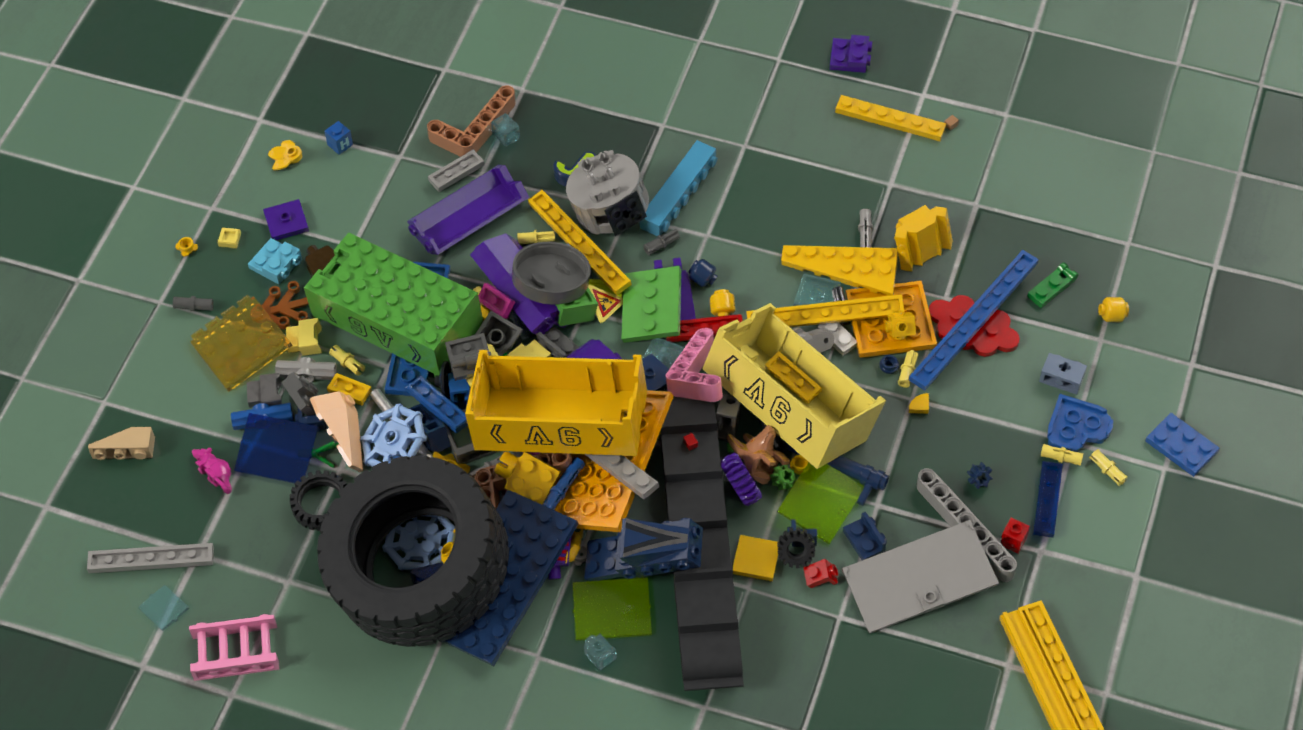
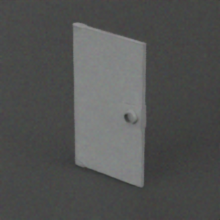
M971 520L842 568V572L869 634L999 585Z

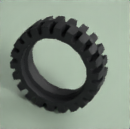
M317 470L316 475L309 472L307 473V478L303 475L300 477L301 482L297 480L295 487L291 489L290 505L293 515L298 523H301L305 528L308 526L310 530H314L316 527L317 531H320L324 517L329 515L328 513L312 515L305 512L301 506V500L305 493L318 486H330L340 493L347 485L340 475L337 477V474L334 472L329 474L328 470H324L323 474H321L320 470Z

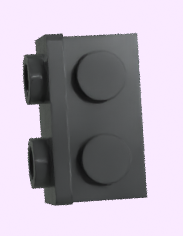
M555 326L544 335L541 332L537 333V342L551 353V357L565 358L579 348Z

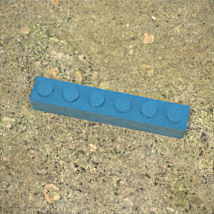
M698 140L694 143L648 205L645 212L647 217L640 221V229L655 236H661L663 232L668 230L670 222L673 218H677L681 207L688 203L689 196L692 192H696L701 180L707 177L709 169L716 165L718 159L716 157V148Z

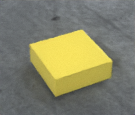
M222 228L218 246L237 248L241 230Z

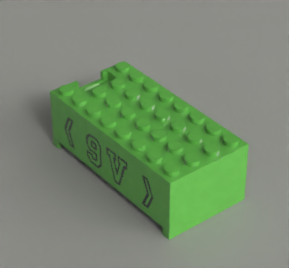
M349 232L334 249L335 256L323 271L318 269L304 287L313 318H318L319 321L322 319L434 373V377L439 375L444 361H448L451 369L445 342L475 335L484 322L478 292Z

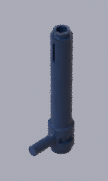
M785 442L784 445L786 446L788 451L800 455L787 442ZM839 456L824 465L857 479L861 484L865 485L857 500V503L864 506L872 488L884 490L889 481V475L885 471L880 469L877 471L873 466L868 464L865 466L844 456Z

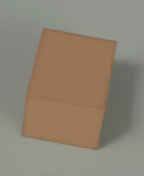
M951 115L944 123H946V128L951 131L959 124V120Z

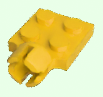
M504 452L499 458L503 463H497L494 470L495 473L507 480L504 488L541 505L561 472L527 452H524L521 457H517L510 452Z

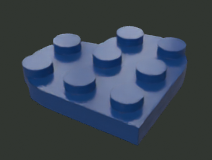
M1059 394L1048 426V444L1052 447H1065L1066 450L1079 452L1086 442L1102 444L1112 432L1113 419L1111 420L1106 409L1098 405Z

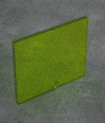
M808 462L777 512L790 521L791 519H796V524L802 529H817V537L830 544L857 502L864 486L828 464L816 469Z
M648 577L573 582V613L575 616L576 641L652 635Z

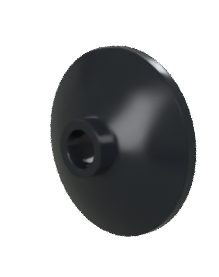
M444 361L439 375H435V386L440 387L441 393L450 399L448 373H451L448 361Z

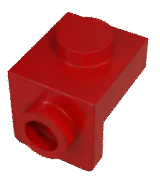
M826 559L803 567L806 585L809 588L828 581L833 585L838 584V569Z

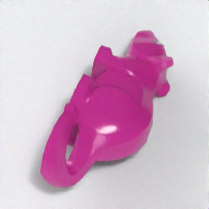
M211 448L193 449V457L198 460L195 462L199 467L198 471L201 474L207 473V479L215 487L220 485L226 494H230L232 487L229 482L231 476L229 464L225 460L216 458L211 453Z

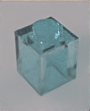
M506 113L491 122L492 134L505 147L520 138L519 125Z

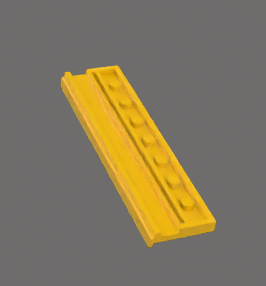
M1042 600L1019 607L1018 610L1009 613L1007 611L1003 612L999 618L1051 730H1104Z

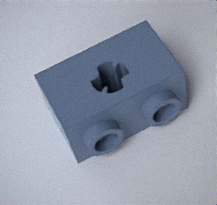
M1049 353L1041 371L1039 382L1077 395L1084 379L1087 365Z

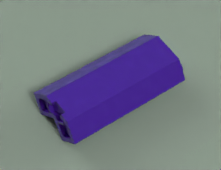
M497 165L407 221L409 224L408 229L421 242L428 253L438 255L529 198V195L521 181H514L505 165Z
M505 233L483 241L476 246L470 256L493 285L515 301L512 309L528 329L536 335L539 332L544 335L554 324L559 326L560 311L555 304H543L528 299L515 288L512 282L513 260L516 254L523 249L517 240Z

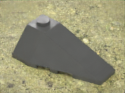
M490 311L475 335L484 333L487 344L493 345L497 354L502 356L513 347L523 329Z

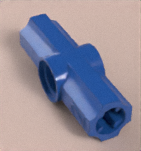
M260 403L253 406L250 410L231 413L233 430L251 427L264 430L270 428L274 423L292 421L294 419L291 403L273 406Z

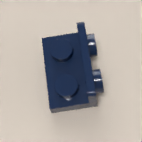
M866 512L861 514V519L843 527L845 536L861 560L884 553L887 544L885 535L878 531L873 517H869Z

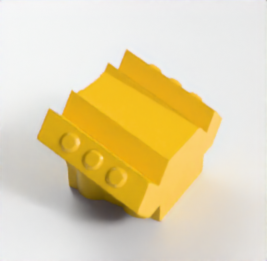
M924 205L898 220L894 239L897 245L901 270L912 272L913 265L923 266V263L932 257L941 256L942 248L951 250L953 240L947 208L936 206L930 210Z

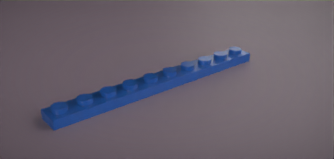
M1022 250L909 376V381L925 391L1034 269L1039 259Z

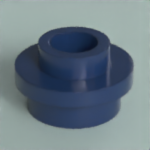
M886 355L880 360L879 367L882 372L893 374L899 369V361L893 355Z

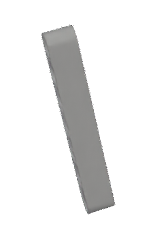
M922 469L918 474L917 490L951 527L971 520L978 538L983 539L979 541L996 577L1003 582L1011 581L1014 578L1017 567L1014 557L932 469Z

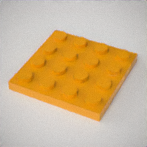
M922 281L898 283L894 286V295L902 294L904 311L911 312L915 316L916 335H909L906 339L901 340L895 339L889 332H886L885 321H888V317L852 321V327L857 342L859 358L903 353L910 350L934 349L937 346ZM868 288L845 290L846 300L887 296V294L881 292H870Z

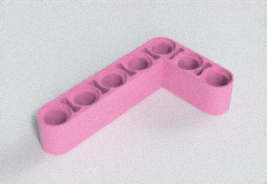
M702 328L697 330L666 373L667 392H671L673 396L708 402H716L722 399L721 378L716 375L699 373L704 366L714 341L711 329Z

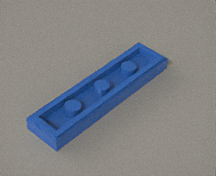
M422 376L406 386V391L456 434L468 426L465 413Z

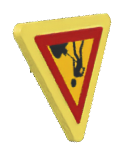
M592 285L588 286L598 302L597 318L600 323H604L623 305V298Z

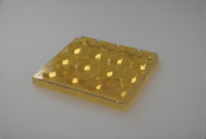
M246 295L236 302L239 306L238 308L232 305L221 313L223 317L221 320L217 316L205 325L206 331L200 328L190 335L193 339L190 341L228 392L293 346L254 296L250 298Z

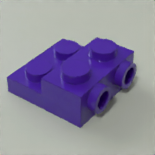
M851 35V39L833 38L830 70L866 73V66H870L871 55L867 54L872 50V41H869V36Z

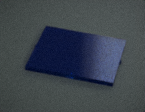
M249 413L244 434L240 441L241 445L234 471L295 483L297 480L301 482L300 477L303 475L306 477L319 427Z

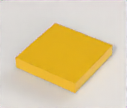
M740 535L733 564V574L773 582L779 555L778 542Z

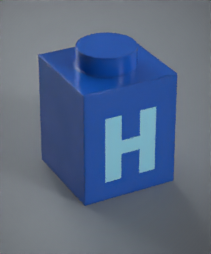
M339 121L324 131L327 145L338 155L353 145L350 130Z

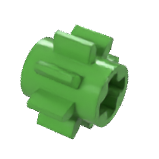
M788 465L774 467L775 472L770 475L772 485L778 486L779 490L792 488V482L796 480L795 470L788 468Z

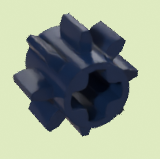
M983 462L979 465L972 464L970 471H967V474L971 476L968 482L974 484L977 489L980 486L988 487L989 481L993 480L992 476L989 475L992 469L989 466L985 468Z

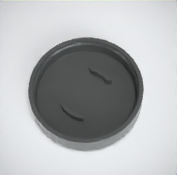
M538 242L524 247L514 257L512 282L515 288L530 300L543 304H564L581 297L589 286V261L584 254L572 246L558 242Z

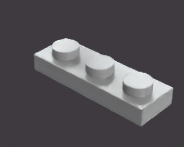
M473 149L429 175L428 181L438 192H441L485 165L484 160Z

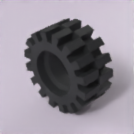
M797 527L793 531V528H789L790 532L785 530L783 536L780 535L777 543L779 558L783 560V564L786 565L788 563L791 568H793V565H796V568H800L801 564L805 567L807 566L806 562L810 564L812 557L814 558L815 556L814 538L812 539V535L810 533L807 534L805 529L800 531V528ZM794 541H799L805 548L800 554H792L788 549L789 545Z

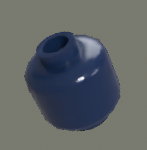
M705 259L695 260L688 271L690 273V280L701 287H706L708 284L712 286L718 277L715 274L716 267Z

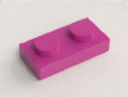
M484 283L478 295L481 304L507 319L515 304L514 300L488 283Z

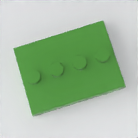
M680 266L624 273L631 280L632 285L623 291L622 341L627 343L679 336L681 311Z

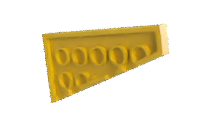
M783 245L781 263L784 266L800 271L808 270L814 272V275L820 277L822 275L828 276L831 280L857 288L864 287L870 289V292H881L891 296L894 295L898 251L897 248Z

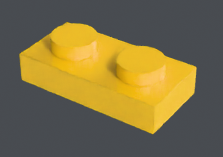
M338 373L335 374L327 387L329 393L340 391L350 395L355 403L363 406L372 391L371 386Z

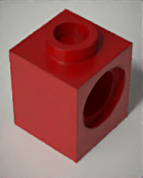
M1011 517L1002 533L1000 543L1004 548L1019 554L1027 539L1030 526Z

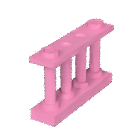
M263 614L253 618L207 624L197 623L196 625L189 626L192 638L198 639V662L190 664V672L194 681L280 670L277 654L271 653L270 629L277 628L274 615ZM261 630L262 653L250 656L248 632ZM240 633L241 656L229 659L227 635ZM219 636L220 659L207 661L206 637Z

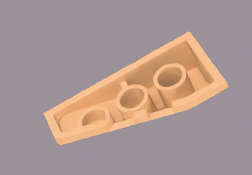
M340 391L310 398V402L319 420L324 419L329 427L326 430L327 433L339 443L337 449L347 465L358 472H362L363 460L358 412L354 406V399Z

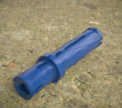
M574 457L558 483L552 486L549 496L542 505L552 510L556 508L560 500L565 498L568 488L585 466L583 460Z

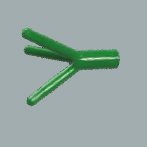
M332 441L317 449L298 450V457H315L334 468L335 464L320 456L319 453L336 448L339 443Z

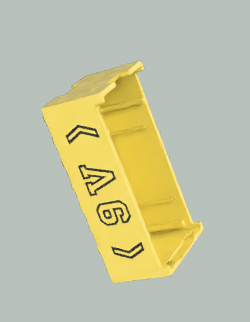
M769 303L753 311L750 318L740 323L736 319L720 327L702 369L707 374L719 376L722 387L762 422L772 426L777 435L818 469L867 441L886 400L881 396L877 400L870 396L773 313L776 308ZM778 351L822 388V391L809 404L766 369L765 364Z

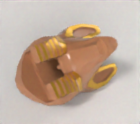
M767 425L756 437L744 434L743 438L747 444L741 443L731 434L727 436L731 448L744 460L751 477L761 484H768L771 479L770 475L773 474L774 467H777L779 462L782 465L790 463V460L784 453L773 448L776 431L770 425Z

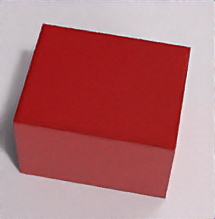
M693 433L683 437V442L689 451L698 447V441Z

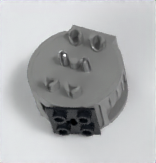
M613 150L604 151V153L600 152L591 158H583L580 162H577L578 168L574 169L568 178L566 193L580 225L585 230L594 234L614 233L616 237L647 217L645 212L649 205V194L644 186L636 163L630 157L618 153L614 154Z

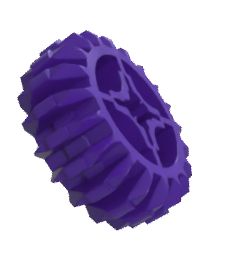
M738 454L727 455L720 461L721 468L744 505L749 506L762 498L761 491Z

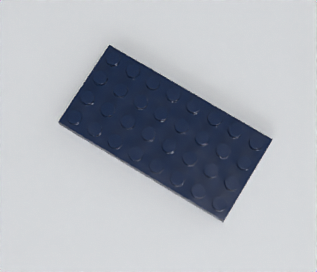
M507 490L496 508L504 523L509 547L507 572L503 585H499L500 592L494 602L488 604L489 609L479 620H473L474 624L462 633L457 631L456 636L442 641L493 667L579 524L575 519L510 490Z

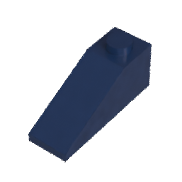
M421 403L408 408L415 412L419 411L423 415L422 423L424 433L427 436L423 444L432 454L434 452H442L445 448L450 447L446 426Z

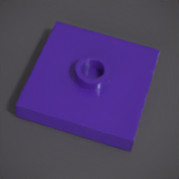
M299 199L263 209L271 237L274 240L309 231Z

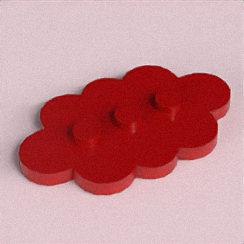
M958 295L950 302L941 299L935 300L929 305L928 309L931 320L938 324L937 334L941 339L947 335L973 306L974 301L970 297ZM996 310L963 347V350L973 349L976 354L983 357L993 355L997 349L1003 352H1012L1018 347L1020 337L1017 331L1010 328L1011 320L1009 315L1004 311Z

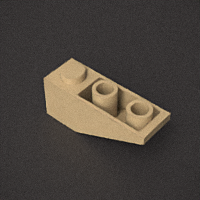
M130 427L89 444L88 449L92 459L104 460L105 458H116L119 460L125 458H152L155 436L151 427Z

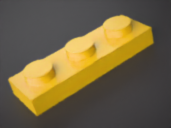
M779 351L765 364L766 369L807 404L822 391V388Z

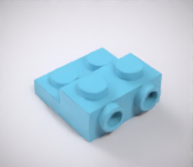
M270 238L248 263V267L269 280L280 284L289 276L292 269L300 264L302 256L300 249L287 242L281 244Z

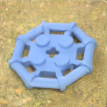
M396 404L395 407L382 413H375L365 434L360 437L364 453V464L366 466H375L381 463L376 460L379 455L384 457L383 462L388 461L389 463H391V459L395 456H408L409 458L415 456L427 438L424 433L423 415L421 412H415L404 407L402 404ZM402 415L408 417L405 421L400 419ZM388 418H390V420H391V421H388V422L383 421V420L388 419ZM413 424H415L416 433H413L411 430ZM411 441H414V443L412 444L411 448L407 453L406 450L409 444L411 443ZM374 443L375 447L373 446L374 449L371 451L370 444Z
M423 515L432 518L430 521L418 520V517L412 518V521L407 522L404 528L398 525L386 536L385 543L382 546L383 552H386L401 571L415 570L431 573V570L443 563L441 561L442 539L447 538V543L455 540V533L453 532L455 526L448 518L437 515ZM438 521L446 528L445 530L440 531L438 529ZM396 532L400 534L399 542L393 543ZM419 537H424V539L426 540H423L422 543L419 544L416 539ZM401 549L405 552L406 556L401 558L396 551ZM432 554H440L429 562ZM411 560H421L424 563L411 562Z

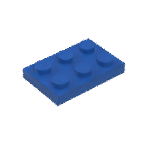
M1170 413L1145 440V442L1193 477L1220 449L1173 413Z

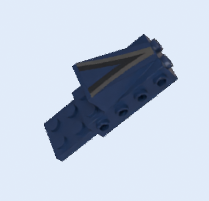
M624 518L622 519V530L618 532L617 536L588 541L584 579L588 582L622 576L627 579L699 568L701 565L703 528L690 518H681L679 521L674 522L664 521L662 524Z

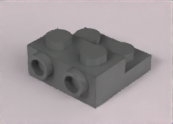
M296 372L289 374L281 383L300 411L307 416L316 415L310 398L319 396L317 394L319 392L318 388L312 382L309 383L303 375L299 377Z

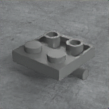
M484 333L445 342L455 381L474 376L479 350H488V355L491 356Z

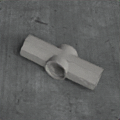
M309 357L300 358L299 361L277 360L275 373H280L281 378H287L289 374L296 372L299 377L303 375L311 383L314 379L332 380L337 373L336 362H316Z

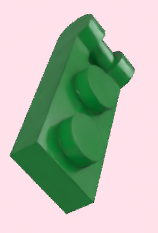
M1063 262L1054 272L1030 290L1027 297L1040 308H1043L1078 278L1079 274L1074 270L1071 271L1069 266Z

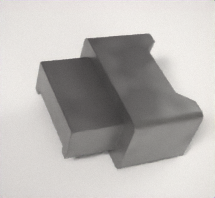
M280 373L260 375V380L246 382L249 408L260 403H265L269 406L282 404L278 390L282 386Z

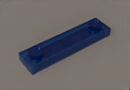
M1042 461L1033 535L1054 538L1063 464Z

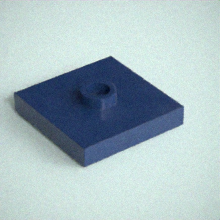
M653 354L643 358L647 390L662 391L667 388L666 373L669 369Z

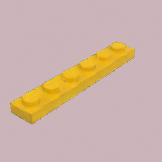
M844 95L840 96L835 108V113L936 141H941L946 128V123Z

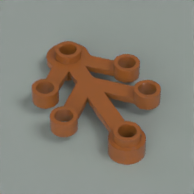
M291 281L288 283V291L278 305L272 306L274 301L281 297L280 288L272 286L269 289L270 295L265 302L252 309L251 317L259 324L269 321L278 325L280 329H286V327L290 326L288 317L297 320L298 323L299 320L309 319L306 311L297 312L292 310L309 305L307 297L291 301L293 296L300 291L299 283ZM281 313L285 316L277 317L273 314Z

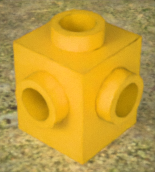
M904 310L893 311V314L887 315L888 321H885L886 332H889L892 337L901 340L906 339L909 335H916L914 314Z

